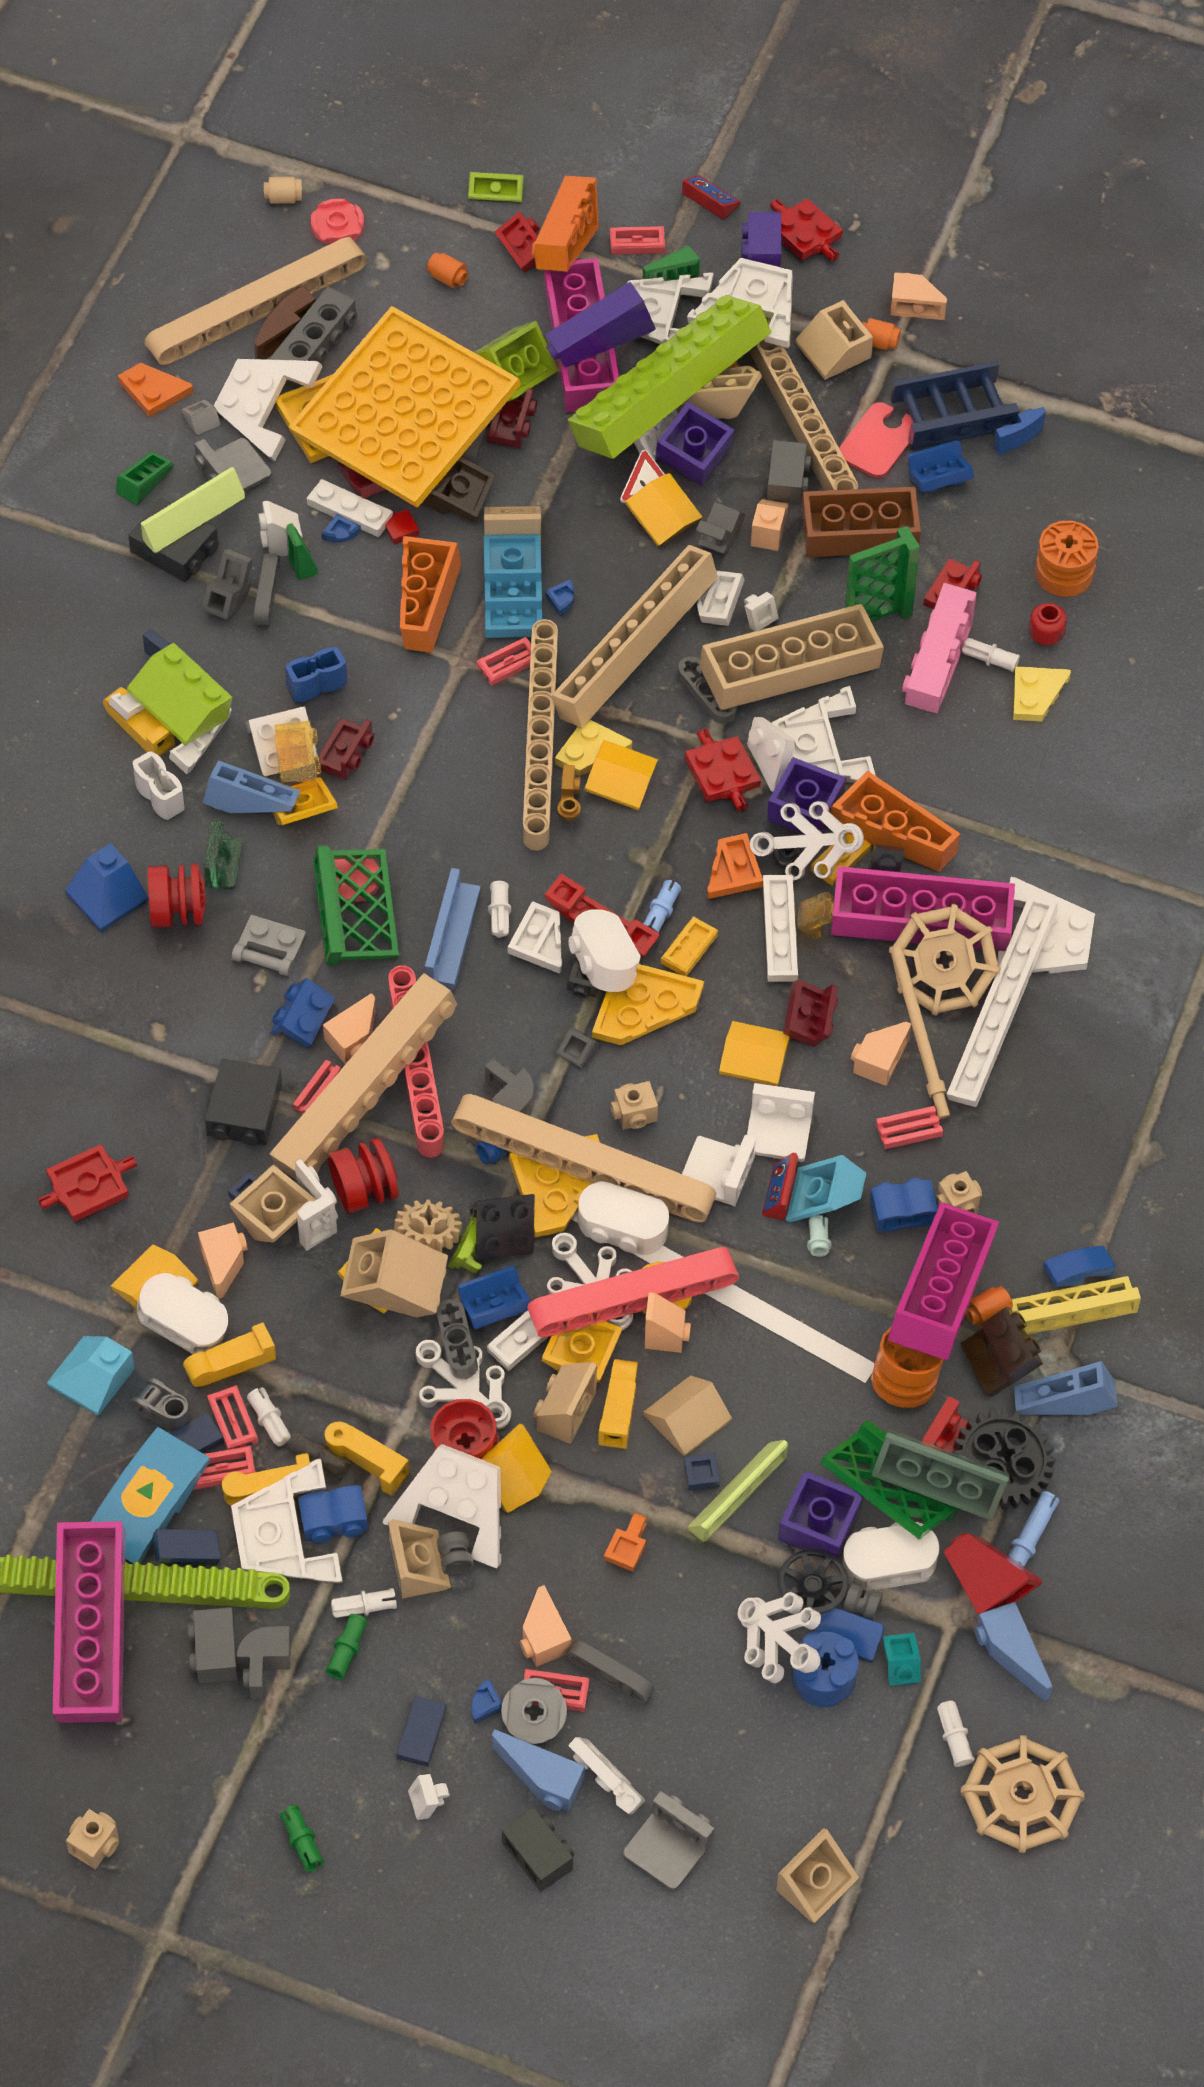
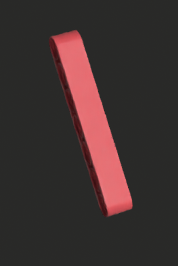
M397 966L389 973V996L392 1009L416 982L414 971L410 967ZM426 1042L415 1057V1059L421 1061L407 1064L403 1068L417 1149L422 1156L433 1158L440 1155L444 1149V1128L428 1042ZM418 1085H424V1086H426V1087H424V1088H417L416 1086H418ZM422 1111H430L431 1113L422 1114V1113H420V1112H422ZM426 1137H435V1139H433V1140H427V1139H425V1138H426Z
M720 1247L542 1296L531 1301L527 1309L537 1335L545 1338L647 1310L649 1292L656 1293L670 1302H676L731 1286L738 1281L739 1274L729 1250L726 1247Z

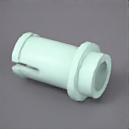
M822 1215L812 1216L809 1219L810 1240L807 1242V1248L813 1256H825L829 1253L832 1242L828 1239V1218H823Z

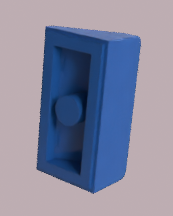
M838 1608L820 1614L821 1621L815 1628V1633L822 1631L834 1632L850 1639L854 1643L858 1658L873 1663L884 1634V1625Z

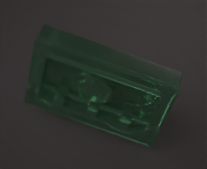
M212 819L204 863L205 884L207 888L234 890L236 888L243 840L241 837H230V833L225 832L224 820Z

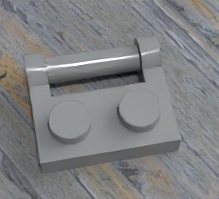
M250 915L239 942L234 946L232 960L240 963L244 960L277 970L280 975L289 977L307 939V932ZM251 947L284 958L283 960L252 950H248V948Z

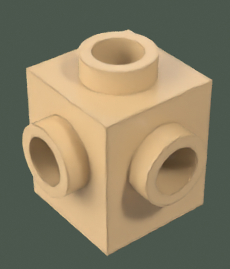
M650 1081L638 1084L629 1083L614 1089V1102H610V1108L614 1120L619 1119L622 1130L629 1128L639 1129L646 1124L658 1121V1104Z
M967 1171L958 1175L950 1174L939 1182L938 1194L935 1198L938 1207L940 1202L977 1214L982 1191L976 1180L972 1181Z
M90 1809L83 1817L79 1816L73 1822L69 1831L70 1835L66 1839L68 1853L95 1870L105 1856L110 1857L119 1844L116 1822L109 1815L103 1812L97 1814Z

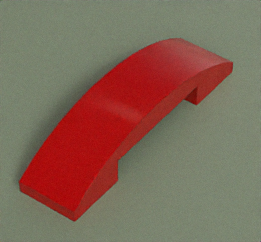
M563 874L558 876L544 895L545 899L573 924L578 915L588 910H605L614 913L586 896V888ZM617 915L639 952L640 957L644 958L658 940L660 934L636 919L631 923Z

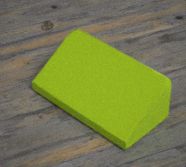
M470 172L468 199L522 203L524 175Z

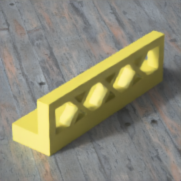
M1126 1276L1011 1299L1013 1307L1010 1310L1015 1312L1021 1307H1031V1309L1018 1311L1027 1323V1327L1024 1329L1027 1335L1137 1313L1141 1297L1138 1287L1132 1288L1129 1277ZM1120 1287H1123V1289H1124V1290H1120V1291L1108 1293V1292L1110 1291V1289H1115V1288H1120ZM1085 1294L1091 1295V1297H1086V1298H1081V1299H1079V1297H1080L1081 1295H1085ZM1051 1301H1061V1303L1049 1305Z

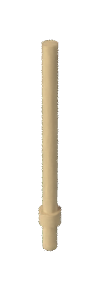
M896 947L891 950V954L927 1076V1091L929 1097L933 1098L938 1118L945 1119L950 1117L944 1095L947 1091L944 1081L939 1078L902 947Z

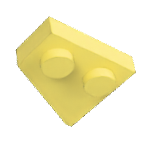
M1015 666L1013 720L1042 722L1049 711V707L1057 700L1060 690L1065 683H1068L1071 670Z
M589 720L582 728H576L556 755L555 765L563 768V764L575 765V775L580 777L591 771L603 740L628 749H632L633 741Z

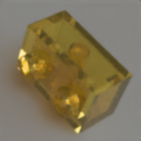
M310 721L275 724L274 733L280 783L291 784L315 781L317 779L316 774L321 773L320 757H314L313 745L318 744L316 727H311Z

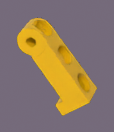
M119 687L103 699V705L108 714L146 752L151 751L160 757L175 746L174 735L147 709H143L126 720L109 705L110 696L120 693L121 696L130 694L123 687ZM164 740V743L158 747L157 744Z
M262 1322L253 1326L252 1331L210 1348L206 1352H198L189 1356L183 1362V1366L192 1385L202 1387L276 1360L275 1345Z
M614 1359L605 1407L599 1427L598 1445L627 1449L636 1393L638 1362ZM608 1435H610V1436H618V1437H620V1438H618V1439H613V1438H610Z
M334 1422L326 1428L325 1441L328 1452L335 1457H345L378 1477L381 1483V1490L391 1497L410 1474L408 1459L344 1422Z
M308 1453L296 1455V1464L250 1474L241 1472L227 1474L222 1481L225 1502L232 1506L257 1491L282 1480L290 1473L304 1468L310 1463ZM315 1491L295 1494L293 1497H300L305 1494L314 1493Z

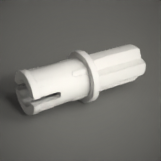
M971 638L966 639L962 648L963 654L985 661L987 666L993 664L1010 670L1013 673L1020 659L1019 654L997 648V644L991 646Z
M494 881L490 886L491 904L488 906V913L491 915V933L496 938H502L509 934L511 906L508 904L509 884L505 881Z
M261 1387L259 1390L257 1388L251 1391L247 1399L257 1413L259 1425L265 1427L274 1444L283 1446L290 1441L291 1435L280 1418L281 1411L279 1408L274 1407L265 1388Z
M390 1588L389 1590L371 1593L361 1591L359 1595L335 1598L331 1601L333 1616L335 1618L346 1617L350 1614H364V1616H368L370 1612L397 1609L396 1600L382 1601V1599L395 1597L394 1589Z
M954 1701L941 1703L937 1710L945 1732L942 1737L943 1740L948 1742L954 1761L953 1764L955 1767L969 1765L975 1759L972 1756L966 1737L968 1729L963 1727Z

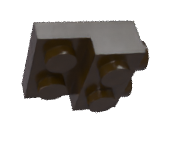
M460 457L422 503L444 515L450 510L474 522L478 517L496 475Z
M1007 1307L981 1323L983 1329L960 1343L985 1392L990 1397L997 1395L1043 1364L1038 1355L1041 1352L1038 1343L1032 1336L1029 1337L1024 1329L1027 1327L1025 1319L1018 1311L1014 1312Z

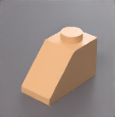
M894 273L891 316L945 320L947 298L925 277L911 273Z
M762 499L757 504L752 523L751 546L775 551L779 550L790 504Z
M372 993L323 1024L324 1041L345 1065L373 1033L376 1004Z
M903 1022L866 1034L862 1044L857 1043L852 1052L851 1060L854 1061L853 1073L887 1086L910 1040L912 1024Z
M234 1222L198 1232L200 1249L218 1299L224 1297L244 1264L243 1251L248 1250L243 1232L237 1233Z
M649 1292L644 1349L682 1353L683 1341L689 1342L691 1323H685L686 1311L652 1292Z
M545 1585L538 1587L523 1624V1639L519 1641L524 1656L527 1659L531 1657L536 1667L566 1655L571 1648L572 1642Z

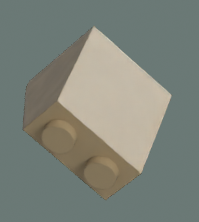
M392 1229L355 1237L352 1240L341 1296L416 1318L436 1314L437 1307L440 1304L443 1279L446 1275L448 1255Z

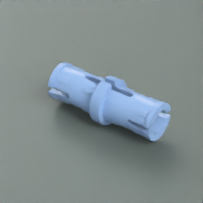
M672 880L664 881L657 898L652 900L649 906L650 912L643 923L658 933L665 919L671 916L673 912L672 905L681 891V886L677 882L674 883L672 889L670 888Z

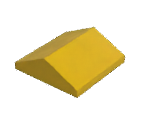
M670 473L651 481L625 502L658 547L703 518Z
M603 740L584 791L639 811L658 759Z
M319 777L290 786L300 790V795L291 812L272 813L278 825H285L337 809L338 806L324 781Z
M732 1021L726 1037L719 1074L778 1086L791 1037L783 1034L782 1031Z
M152 1245L111 1285V1289L137 1309L143 1285L148 1279L157 1274L170 1273L176 1277L182 1276L188 1279L193 1284V1287L199 1281L175 1254Z
M603 1321L551 1336L541 1361L558 1372L561 1366L565 1364L596 1363L597 1382L600 1383L623 1328Z
M518 1424L482 1458L484 1461L501 1467V1507L507 1513L539 1496L552 1473L523 1424Z

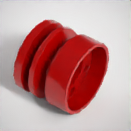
M199 863L191 864V877L185 876L184 864H179L177 878H171L168 865L148 866L151 927H172L173 914H180L183 927L188 926V913H194L195 926H202L206 909L205 880L202 877Z
M378 1137L370 1139V1151L364 1142L358 1144L359 1158L355 1159L348 1147L327 1155L334 1187L348 1215L368 1208V1193H371L378 1204L384 1202V1193L390 1201L399 1197L397 1174L393 1161Z
M456 1399L443 1405L435 1413L430 1424V1435L434 1452L443 1444L482 1459L500 1442L496 1420L492 1411L482 1402L472 1399Z

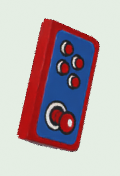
M700 175L686 178L682 182V193L723 220L741 204L739 200Z
M791 1153L774 1164L762 1212L763 1216L779 1220L786 1219L797 1172V1153Z

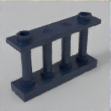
M998 361L980 363L975 366L910 379L904 378L893 382L891 403L904 401L913 421L908 438L911 450L993 434L998 428L1017 423V416L1019 414L1017 404L1003 405L994 385L999 370ZM983 386L992 408L977 410L968 388ZM957 391L966 413L950 415L942 394ZM931 396L940 418L925 421L916 399Z

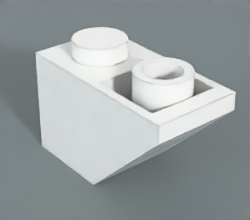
M263 501V513L258 514L262 548L268 547L269 554L280 555V557L288 556L287 525L292 523L302 538L298 514L270 501Z

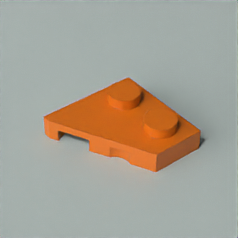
M139 363L118 375L119 384L148 417L155 415L193 393V385L143 363Z
M747 833L719 839L711 879L707 889L708 899L763 887V878L755 855L750 848V840Z

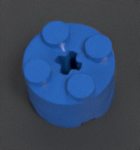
M827 1631L808 1633L799 1644H806L816 1649L820 1656V1665L814 1672L803 1673L792 1667V1683L807 1703L818 1707H832L852 1694L857 1679L858 1655L854 1643L837 1633Z

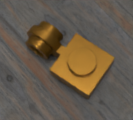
M563 764L561 801L558 804L557 812L561 819L571 822L577 819L581 813L580 803L574 799V794L579 795L580 777H575V765Z

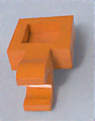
M634 1513L626 1532L618 1528L616 1529L604 1554L605 1561L634 1572L646 1547V1540L640 1537L646 1528L647 1523L645 1521L647 1517Z

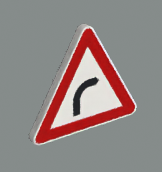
M641 451L620 497L622 503H625L626 500L651 481L665 475L648 451Z

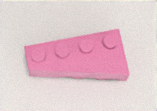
M947 583L943 584L935 609L932 610L928 629L922 635L919 654L915 653L911 664L912 674L911 676L907 675L903 683L902 692H906V705L938 714L962 654L964 642L972 628L977 592Z

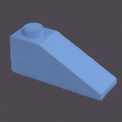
M218 760L209 777L203 804L228 813L291 812L300 795V790Z
M1102 1361L1014 1386L1016 1411H1019V1415H1091L1118 1407L1116 1382Z
M1013 1602L980 1613L977 1627L974 1628L980 1646L985 1645L989 1656L1043 1701L1049 1700L1053 1688L1052 1683L1016 1603Z
M494 1729L492 1733V1748L537 1799L542 1801L551 1810L560 1811L562 1809L570 1812L585 1779V1766Z

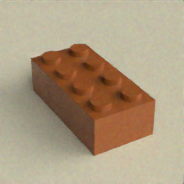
M915 487L803 492L801 514L806 557L853 555L895 540L897 529L906 526L910 529L917 543L920 544L921 529Z

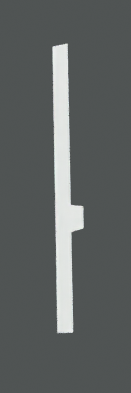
M578 1210L576 1211V1213L574 1214V1216H573V1218H572V1220L575 1221V1222H577V1223H578ZM665 1246L647 1255L633 1253L650 1264L658 1261L668 1262L683 1258V1256ZM733 1284L726 1288L704 1293L866 1383L873 1372L874 1362Z

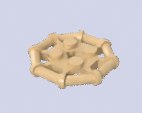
M952 904L951 907L911 914L912 918L893 947H889V953H891L893 948L902 947L904 956L914 958L917 975L911 979L912 984L914 985L921 980L936 990L935 998L933 999L914 987L918 1004L931 1011V1015L935 1016L938 1013L970 1006L977 1007L979 1005L978 1001L995 975L1000 973L1001 967H998L991 935L992 928L974 919L959 909L956 904ZM949 919L947 929L929 932L924 925ZM955 920L976 933V935L968 939L954 930ZM920 929L924 935L922 941L915 951L907 950L906 947L917 930ZM978 940L981 941L985 964L977 963L975 959L973 944ZM946 951L947 956H953V961L949 962V968L946 969L943 968L942 964L936 963V959L940 957V952ZM894 965L896 979L898 983V988L896 990L899 992V994H901L902 989ZM974 969L984 970L970 992L965 984ZM960 987L965 994L964 996L940 1001L942 991Z
M1020 1735L1018 1739L988 1749L981 1748L977 1752L978 1757L965 1785L961 1786V1796L965 1797L978 1827L976 1832L980 1836L987 1835L1018 1849L1019 1853H1026L1027 1849L1056 1839L1064 1840L1069 1835L1068 1829L1080 1803L1085 1800V1793L1078 1786L1068 1763L1069 1756L1065 1752L1059 1753L1027 1739L1026 1735ZM1019 1752L1018 1759L1003 1764L997 1760ZM1027 1753L1049 1763L1046 1766L1042 1764L1037 1766L1032 1763V1760L1027 1758ZM987 1767H990L995 1772L989 1785H979ZM1055 1770H1058L1066 1789L1057 1788L1051 1774ZM1018 1786H1022L1024 1790H1031L1032 1793L1028 1795V1799H1022L1015 1795ZM979 1796L989 1797L994 1812L988 1817ZM1056 1800H1066L1061 1815L1057 1819L1051 1813ZM1002 1819L1010 1826H1018L1019 1835L999 1827L995 1823ZM1045 1821L1050 1826V1828L1027 1835L1028 1826Z

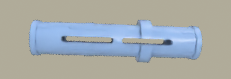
M1041 1492L1017 1539H1013L1010 1545L1011 1551L1008 1556L1022 1566H1025L1028 1559L1033 1558L1036 1553L1035 1546L1060 1502L1058 1497L1052 1501L1055 1495L1050 1492Z

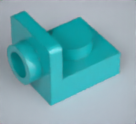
M915 1633L882 1636L883 1650L888 1667L889 1685L921 1682V1657Z

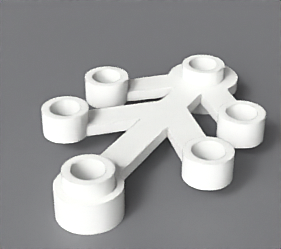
M823 801L812 803L809 807V814L814 819H820L834 833H821L800 814L798 805L789 803L782 807L781 816L784 820L791 821L805 835L773 837L768 832H760L751 838L750 848L754 854L765 856L771 854L774 849L806 847L795 862L788 864L785 870L786 875H792L791 868L797 866L799 868V875L797 877L793 875V880H798L804 876L805 867L823 846L835 845L824 860L818 861L814 865L815 875L819 878H826L832 875L833 866L845 852H855L862 846L864 835L856 824H842L829 812L828 805ZM817 805H820L823 808V813L821 816H818L815 813V807ZM788 807H792L795 811V815L792 818L788 817L786 813ZM848 832L854 836L852 843H848L845 839ZM763 838L769 842L767 849L761 847V840ZM821 864H825L828 867V872L825 875L819 870Z
M569 1233L556 1235L552 1240L553 1255L559 1260L566 1261L583 1284L567 1282L562 1278L553 1277L547 1283L548 1295L609 1278L611 1267L616 1263L617 1254L615 1249L610 1246H604L599 1250V1267L597 1277H595L577 1255V1242L574 1236ZM562 1247H567L569 1251L562 1252L559 1251V1249ZM605 1254H610L612 1258L606 1260L603 1259L602 1256ZM621 1269L616 1273V1276L629 1273L632 1271L629 1269ZM554 1285H559L562 1287L558 1291L551 1289V1287ZM633 1314L622 1316L623 1318L619 1320L611 1319L606 1322L622 1327V1330L631 1325Z
M424 1340L419 1343L416 1348L417 1362L425 1368H433L455 1387L435 1389L432 1386L423 1387L419 1392V1401L422 1406L430 1408L435 1406L437 1402L472 1399L482 1402L492 1413L501 1415L500 1418L495 1419L498 1430L508 1425L511 1420V1410L502 1401L501 1385L504 1383L505 1373L500 1366H491L486 1371V1382L490 1385L488 1400L479 1392V1365L482 1363V1351L479 1347L474 1346L475 1354L479 1356L477 1358L478 1370L472 1377L466 1380L458 1379L452 1375L449 1364L441 1358V1348L437 1342ZM427 1354L434 1356L433 1359H424L423 1357ZM497 1373L501 1377L499 1379H492L490 1375ZM425 1394H432L434 1398L427 1400L423 1396Z
M788 1592L782 1598L767 1603L757 1597L747 1598L738 1608V1618L742 1625L748 1628L747 1650L744 1656L745 1662L755 1668H759L765 1663L762 1669V1676L772 1683H778L784 1676V1668L778 1664V1644L791 1654L790 1662L795 1669L803 1673L814 1672L820 1665V1656L816 1649L806 1644H799L786 1633V1631L802 1626L813 1630L821 1621L820 1613L810 1607L804 1608L798 1613L802 1609L803 1599L793 1592ZM783 1610L794 1614L775 1621L768 1617ZM760 1628L765 1632V1650L759 1648Z

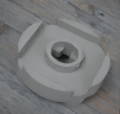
M528 1678L514 1685L505 1695L501 1709L502 1719L509 1733L515 1738L532 1745L543 1744L556 1738L564 1727L567 1719V1704L561 1691L551 1682L540 1678ZM533 1702H538L539 1708L544 1709V1714L539 1715L536 1721H532L531 1716L525 1714L526 1707L530 1708Z

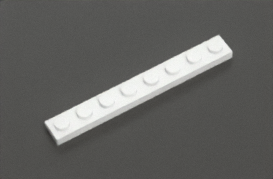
M1029 895L1000 964V973H997L947 1092L948 1100L977 1107L1057 913V902Z

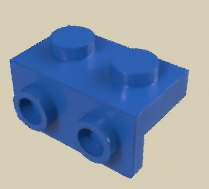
M958 440L907 455L910 480L922 493L934 492L938 488L947 485H959L965 480L974 478L973 468L963 458L961 443Z
M305 978L298 984H291L285 992L284 998L286 1002L272 1017L271 1021L274 1025L270 1033L276 1036L283 1032L307 1048L315 1039L336 997L308 978Z
M515 1266L498 1270L457 1286L460 1302L463 1304L466 1317L474 1329L485 1327L499 1320L517 1316L522 1312L528 1311L527 1306L531 1302L520 1284L518 1271Z

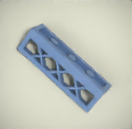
M451 868L425 963L426 975L454 991L481 893V886L461 883L460 869Z

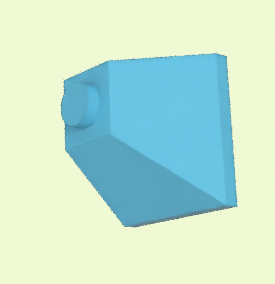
M843 1155L799 1167L795 1177L786 1221L791 1223L834 1211L861 1199L866 1172Z
M83 1336L48 1380L47 1386L99 1416L135 1370L132 1351L108 1337Z

